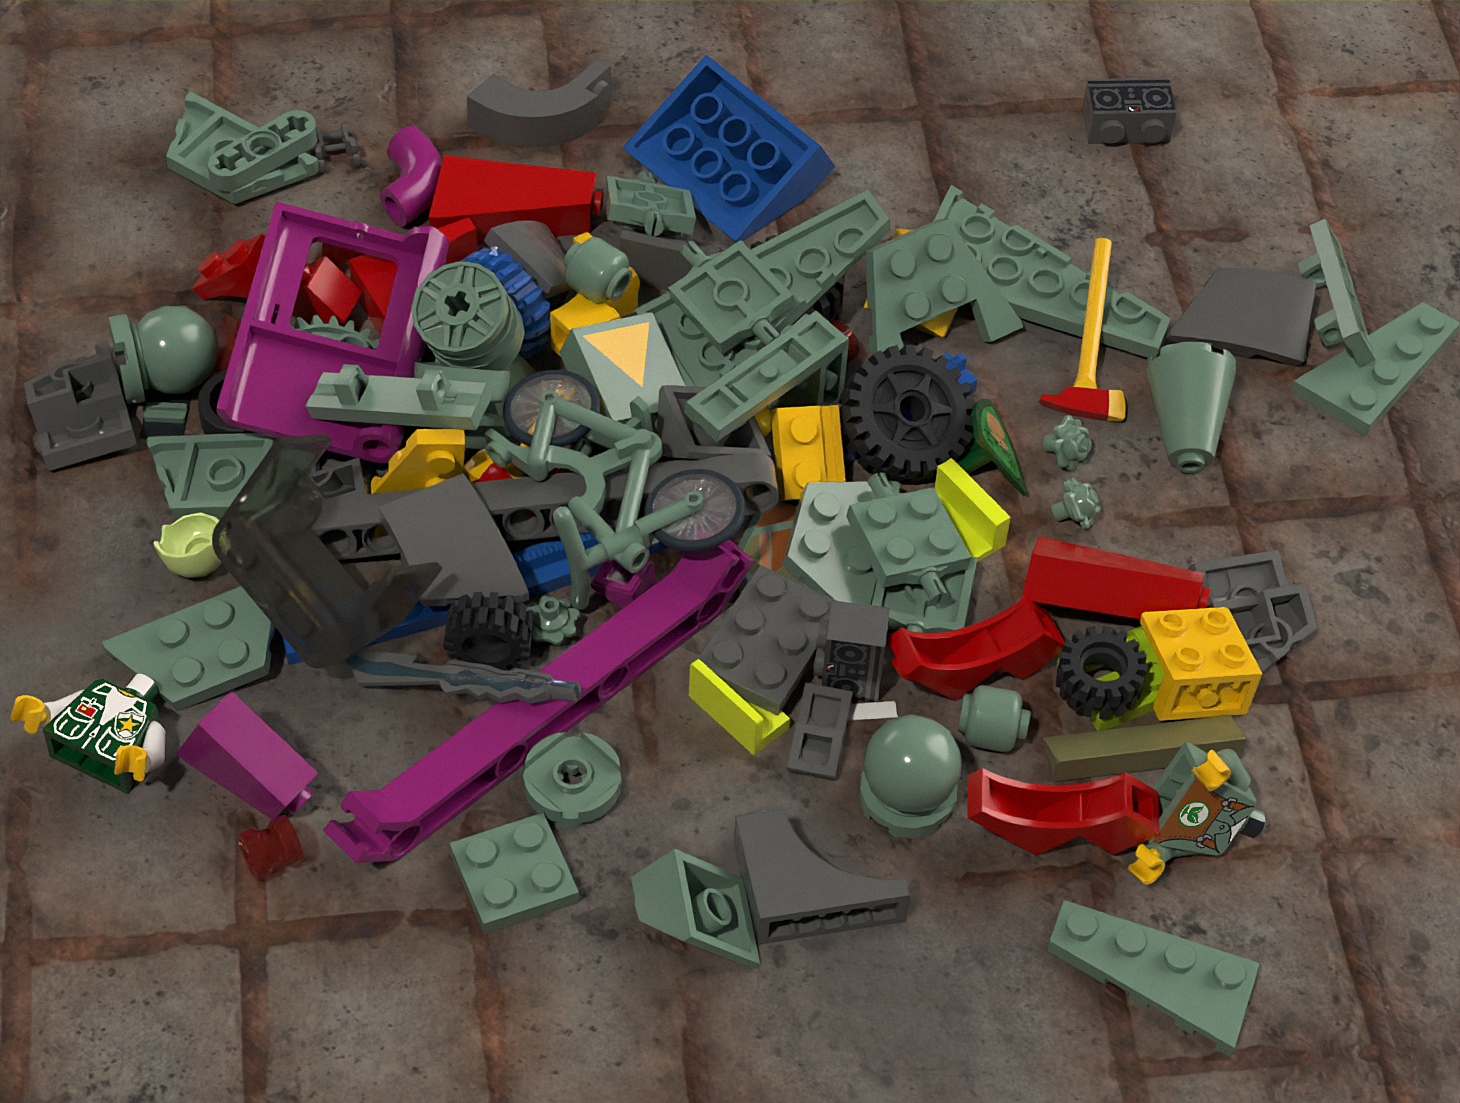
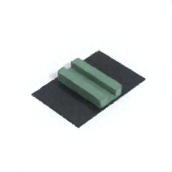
M149 389L140 438L184 436L192 392L164 394L157 390Z

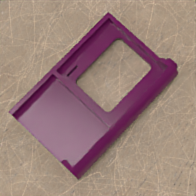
M275 201L216 408L221 420L231 426L355 458L359 457L371 462L388 463L392 456L401 450L406 425L312 419L306 404L314 393L322 373H340L343 364L359 365L365 375L414 378L415 362H422L426 343L414 326L411 308L416 290L426 276L445 265L449 248V241L446 236L432 226L414 227L405 236L371 227L365 223H356ZM322 242L391 260L397 265V272L377 348L369 349L291 328V316L310 247L313 243Z

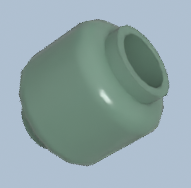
M592 237L582 244L578 242L573 244L564 257L563 264L567 267L565 274L567 285L593 303H603L609 299L611 301L617 300L627 289L631 281L632 271L629 270L627 255L601 238Z
M981 685L975 688L972 695H964L958 732L965 733L966 742L970 746L999 752H1009L1014 747L1016 738L1026 740L1031 711L1022 709V697L1018 692Z

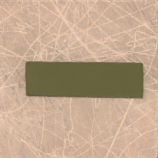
M1230 715L1043 737L1042 742L1052 779L1055 782L1167 768L1184 742L1191 743L1206 753L1210 750L1218 752L1223 749H1231L1241 759L1247 741L1244 733Z

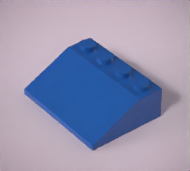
M707 54L622 147L665 185L690 190L694 209L735 243L739 240H745L808 198L836 167L821 145Z

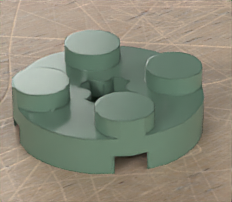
M566 732L552 734L539 741L527 754L523 773V789L526 799L538 814L544 812L546 819L557 822L564 829H578L585 822L593 821L607 813L617 801L621 793L619 758L607 742L593 734L582 733V738L575 736L566 737ZM567 772L570 775H575L580 772L583 775L580 783L566 784L563 782L562 774Z

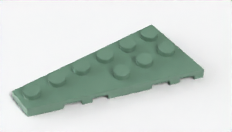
M868 189L751 249L794 297L795 306L770 323L779 334L787 325H792L865 255L866 250L874 247L891 230L889 217ZM669 292L634 309L636 315L653 313L686 386L708 387L765 347L763 342L756 335H753L724 354H721L670 298Z

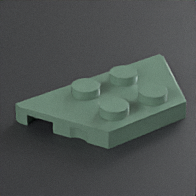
M191 91L186 95V109L183 118L178 119L175 128L176 138L170 143L166 155L168 169L233 204L297 182L319 172L318 159L304 152L238 190L227 192L214 188L209 180L207 165L209 157L214 152L259 127ZM260 146L252 152L257 155H267L274 149L268 146Z
M260 433L158 436L147 438V445L153 456L158 477L165 490L164 494L176 520L182 516L199 512L216 518L264 517L319 449Z
M868 481L807 483L801 492L782 561V566L798 581L804 582L809 588L837 601L864 605L871 604L877 576L846 515L849 505L876 499L871 487L868 485ZM888 481L893 491L898 494L901 483Z
M275 572L105 640L102 643L109 657L114 661L118 660L132 671L134 676L136 674H143L151 678L158 685L161 699L176 711H180L268 675L271 660L269 645L274 638L277 622L274 616L277 595L281 594L282 586Z

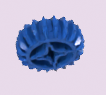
M486 247L480 251L473 252L461 260L481 264L494 272L520 312L525 334L518 354L525 360H529L544 350L545 346L551 342L550 312L548 311L550 303L543 298L541 294L543 289L537 287L534 283L533 275L529 276L524 271L522 263H515L510 254H502L497 248L490 250Z

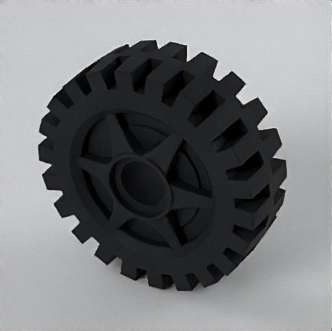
M898 345L888 347L883 352L880 350L864 361L844 385L845 389L840 394L838 401L839 404H842L839 408L840 421H843L841 436L842 439L848 437L850 440L846 446L849 453L852 455L858 452L861 456L857 461L858 464L864 469L869 464L874 467L873 475L877 473L879 476L880 473H885V475H889V481L901 482L906 479L907 484L917 483L921 479L927 481L936 476L939 465L951 458L956 461L966 450V446L972 439L973 434L970 433L973 430L971 414L975 400L967 399L966 397L972 390L968 382L962 384L958 382L962 373L957 367L951 371L945 367L949 362L948 359L942 355L937 359L931 358L933 350L924 347L919 352H916V345H905L900 350ZM900 407L907 409L912 414L914 421L904 418L900 412Z

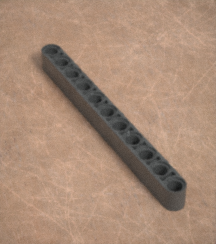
M751 452L715 456L707 459L653 463L648 469L638 519L645 517L646 501L652 490L662 480L674 473L689 469L713 470L734 481L744 496L745 516L768 512L775 507L779 498L773 460L765 454ZM618 470L603 476L606 484L603 510L599 515L613 530H616L629 471L622 474ZM576 472L549 474L543 481H535L532 477L471 483L505 542L559 536L553 520V512L560 506L568 508L569 500L575 496H583L587 488L583 478ZM697 480L684 482L669 489L659 499L654 512L684 499L685 494L690 491H698L702 494L704 504L701 510L705 512L706 520L734 517L736 502L724 487L713 482ZM425 488L279 505L270 514L268 553L272 559L283 565L399 554L400 549L379 519L378 507ZM573 515L579 534L589 533Z

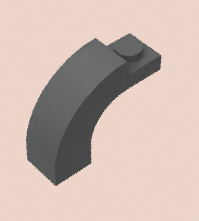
M598 58L571 82L549 91L522 89L493 73L467 95L468 127L495 141L521 147L554 146L575 140L598 126V107L605 105L612 93L611 65Z

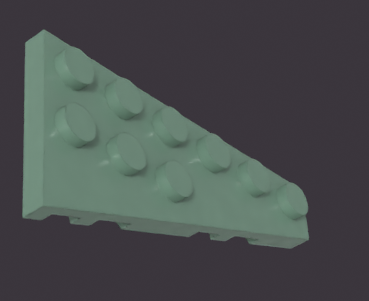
M951 185L934 221L938 219H948L1019 318L1082 337L1091 270L1085 273L1071 264L1072 258L1019 225H1006L994 217V210L982 203L978 207L962 198L963 191ZM1106 286L1100 343L1147 358L1152 355V358L1155 359L1166 337L1171 318L1129 292L1119 294Z

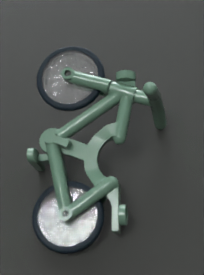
M547 370L532 374L517 383L507 395L503 405V420L509 433L521 443L530 446V448L515 445L490 428L484 433L487 443L485 450L489 458L497 466L504 468L511 462L535 481L546 479L548 473L554 468H566L574 471L585 481L587 488L583 496L572 497L569 500L568 508L560 506L553 512V520L567 556L571 576L570 601L573 608L583 610L588 606L590 599L589 569L606 561L612 562L615 560L629 572L636 573L648 561V548L656 544L662 543L667 547L684 552H699L725 543L738 531L745 516L744 496L740 488L730 478L719 472L707 469L684 470L662 480L652 490L646 501L645 517L638 519L649 466L655 463L663 453L662 441L653 432L648 404L639 396L629 403L632 418L626 424H622L599 414V395L587 379L570 371ZM581 438H585L610 450L590 458L581 452L563 447ZM618 470L622 474L629 471L614 532L599 515L603 510L606 484L603 476ZM573 515L599 544L586 550L584 549Z

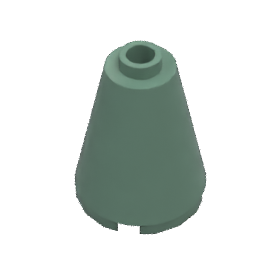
M1180 342L1166 345L1160 348V356L1153 359L1152 355L1147 358L1146 375L1169 462L1182 472L1197 473L1214 461L1236 375V359L1231 352L1224 348L1223 355L1211 352V344Z

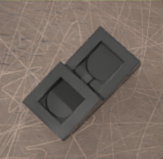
M805 683L787 771L835 780L852 701V691Z

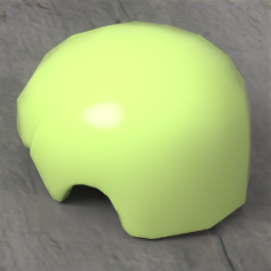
M199 512L182 516L171 525H163L160 542L154 541L153 544L160 559L173 574L186 578L203 577L215 571L223 562L229 548V532L218 518Z

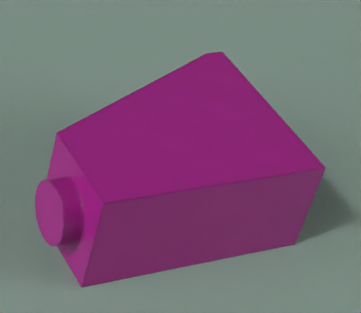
M232 691L196 725L176 753L183 761L273 821L285 809L293 815L313 795V792L307 786L318 775V772Z

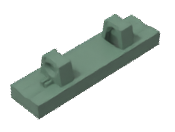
M1323 219L1309 225L1317 252L1299 262L1298 267L1302 278L1316 281L1315 288L1324 285L1328 287L1333 309L1314 319L1316 330L1326 347L1345 342L1347 347L1352 350L1353 357L1358 366H1362L1375 360V356L1342 247L1327 220Z
M814 311L686 402L684 413L693 422L700 425L712 439L718 442L730 432L736 431L748 419L794 386L800 385L812 373L846 349L848 338L821 314Z
M343 364L340 373H322L314 393L306 404V408L312 419L477 430L493 395L487 383L447 380L441 370L426 369L423 378L365 375L359 365Z

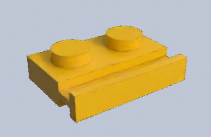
M839 405L789 407L770 410L779 501L799 500L801 492L807 483L846 482Z

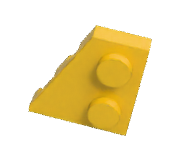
M417 429L406 441V446L397 451L389 460V471L382 478L375 476L371 480V494L427 488L463 474L464 430Z

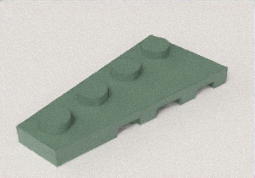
M1422 302L1368 335L1375 360L1358 366L1353 357L1352 350L1347 348L1294 380L1291 393L1367 436L1457 335L1460 322Z
M1063 900L1047 950L1103 984L1109 981L1129 992V999L1146 1009L1149 1005L1155 1007L1175 1019V1026L1191 1035L1195 1031L1215 1042V1049L1230 1058L1232 1057L1260 963Z

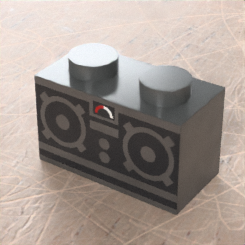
M1169 78L1087 79L1082 111L1088 144L1170 143L1176 109Z
M832 600L830 618H820L817 635V651L813 675L823 676L822 686L852 691V700L878 702L890 608Z

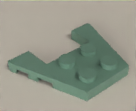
M938 219L865 251L868 308H872L873 334L869 335V352H873V354L880 350L883 352L888 347L898 345L900 350L904 347L900 336L902 331L970 302L983 342H992L1023 328L1022 321L948 219Z

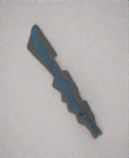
M348 648L343 652L344 659L360 686L439 684L446 696L470 693L479 701L491 698L500 703L520 700L532 704L549 699L578 701L581 694L579 682L557 680L550 674L520 668L507 671L489 665L453 659L440 666L416 663L418 660L417 655Z

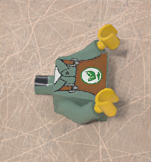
M1184 742L1153 787V789L1158 791L1160 835L1148 839L1149 844L1146 846L1140 844L1135 852L1139 859L1129 864L1127 868L1145 885H1149L1158 879L1165 868V863L1171 858L1200 853L1217 856L1225 852L1237 833L1255 838L1262 832L1265 824V814L1262 810L1256 808L1257 801L1249 787L1250 775L1234 750L1223 749L1218 752L1210 750L1206 753L1193 744Z

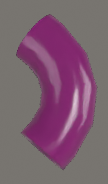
M416 126L402 128L391 139L387 154L389 159L401 170V174L394 183L380 191V199L385 212L400 227L413 222L432 205L442 166L440 153L427 135Z

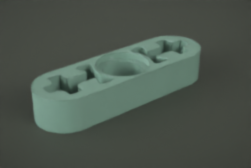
M289 111L214 152L207 162L211 185L220 191L238 190L310 150L317 142L315 118L306 111ZM260 146H268L274 149L267 155H257L252 152Z

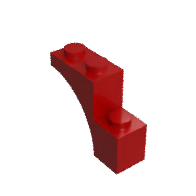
M261 233L247 241L239 239L227 251L221 254L217 252L210 254L199 266L198 271L201 275L192 290L204 301L218 296H241L248 298L265 235ZM326 256L310 264L306 262L292 315L296 318L301 317L308 325L311 324L313 315H318L323 324H329L330 318L336 316L340 325L346 321L363 291Z
M1022 598L1011 607L989 619L965 628L940 633H920L901 627L887 638L895 655L892 658V663L905 680H914L924 685L931 693L935 694L938 692L954 701H957L996 670L1001 673L1007 671L1025 680L1063 650V645L1065 644L1048 611L1026 598Z
M983 768L968 775L967 818L1035 856L1079 836L1114 855L1160 835L1158 791L1126 772L1104 780L1074 785L1025 783L999 776Z

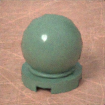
M163 306L147 312L136 325L134 323L129 324L126 313L108 317L115 356H125L126 364L120 365L122 376L120 380L126 404L145 402L144 390L147 391L149 387L164 394H184L201 386L215 371L219 341L214 329L204 316L186 306Z
M910 714L887 720L873 734L864 752V770L861 775L859 802L868 820L872 817L878 824L889 828L888 834L894 837L915 839L932 835L937 831L938 825L947 820L950 814L952 816L956 806L957 782L961 777L962 759L951 731L930 717Z

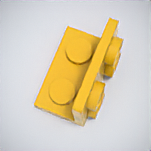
M1219 607L1142 613L1140 624L1165 673L1153 704V709L1159 721L1247 714L1262 672L1228 608Z

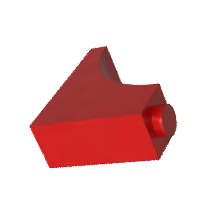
M469 217L437 228L449 241L445 265L459 262L477 251L476 227ZM364 254L349 260L351 281L363 291L358 301L381 336L397 272V265L391 260Z

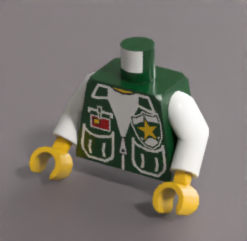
M136 674L124 689L104 679L95 680L85 690H80L54 702L43 703L40 699L28 695L19 696L15 700L10 720L13 722L25 721L24 730L30 734H35L38 728L44 727L43 732L51 758L126 794L130 793L136 781L141 782L144 780L145 773L160 767L165 761V730L160 724L158 709L152 702L159 693V688L146 675Z

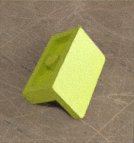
M952 458L937 467L934 489L970 556L976 557L977 562L1006 546L1011 517Z
M697 659L690 664L688 696L753 756L789 730L790 718L783 711L777 716L744 700L701 660Z

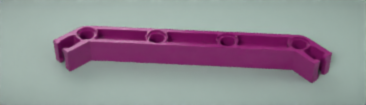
M699 531L694 540L705 539L711 536L705 531ZM731 540L709 550L685 552L670 574L539 671L550 674L557 680L579 682L581 694H576L578 701L549 699L532 704L520 700L504 703L497 702L382 789L348 791L341 803V809L345 813L352 812L356 818L353 821L342 823L330 820L323 832L355 863L394 861L402 858L525 765L527 754L539 741L555 733L568 732L711 623L725 608L755 560Z

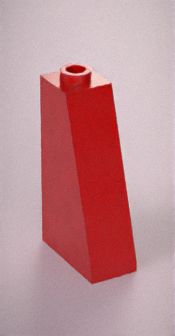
M444 155L429 213V226L437 229L469 217L476 227L477 244L485 243L484 239L492 227L515 221L531 220L541 222L551 229L555 237L590 233L593 217H601L604 192L596 190V173Z
M1038 536L1031 553L1022 598L1032 602L1141 619L1143 612L1207 608L1210 588L1202 587L1204 573Z

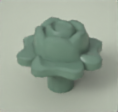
M1070 415L1064 416L1062 422L1054 427V434H1047L1043 440L1045 451L1055 452L1058 466L1061 468L1066 467L1069 471L1075 470L1078 462L1086 458L1092 445L1088 429L1082 427L1080 419H1073Z
M1073 477L1064 482L1063 500L1051 505L1052 513L1058 522L1070 517L1075 522H1080L1084 530L1094 525L1093 516L1101 510L1098 505L1099 498L1092 489V485L1089 483L1079 484Z
M542 596L539 598L538 604L530 603L527 605L526 612L531 611L533 615L532 640L534 642H550L554 645H559L563 642L564 637H573L576 634L575 623L580 617L579 611L576 608H571L570 600L567 598L556 599Z

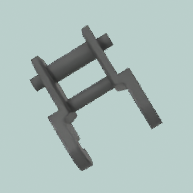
M342 123L341 130L321 133L319 127L316 128L317 143L314 149L315 158L318 159L319 173L325 172V152L345 149L346 154L352 156L354 167L361 166L355 137L349 138V136H352V131L346 129L345 123ZM343 139L344 142L328 146L324 145L325 141Z

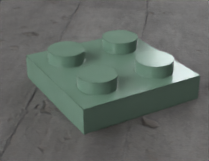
M544 812L449 843L450 855L483 934L579 903V891Z

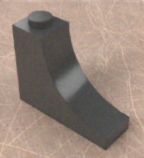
M757 809L745 815L735 816L733 843L741 877L744 880L758 945L906 921L910 894L905 878H867L842 871L828 864L809 850L799 839L787 818L785 809L772 811Z

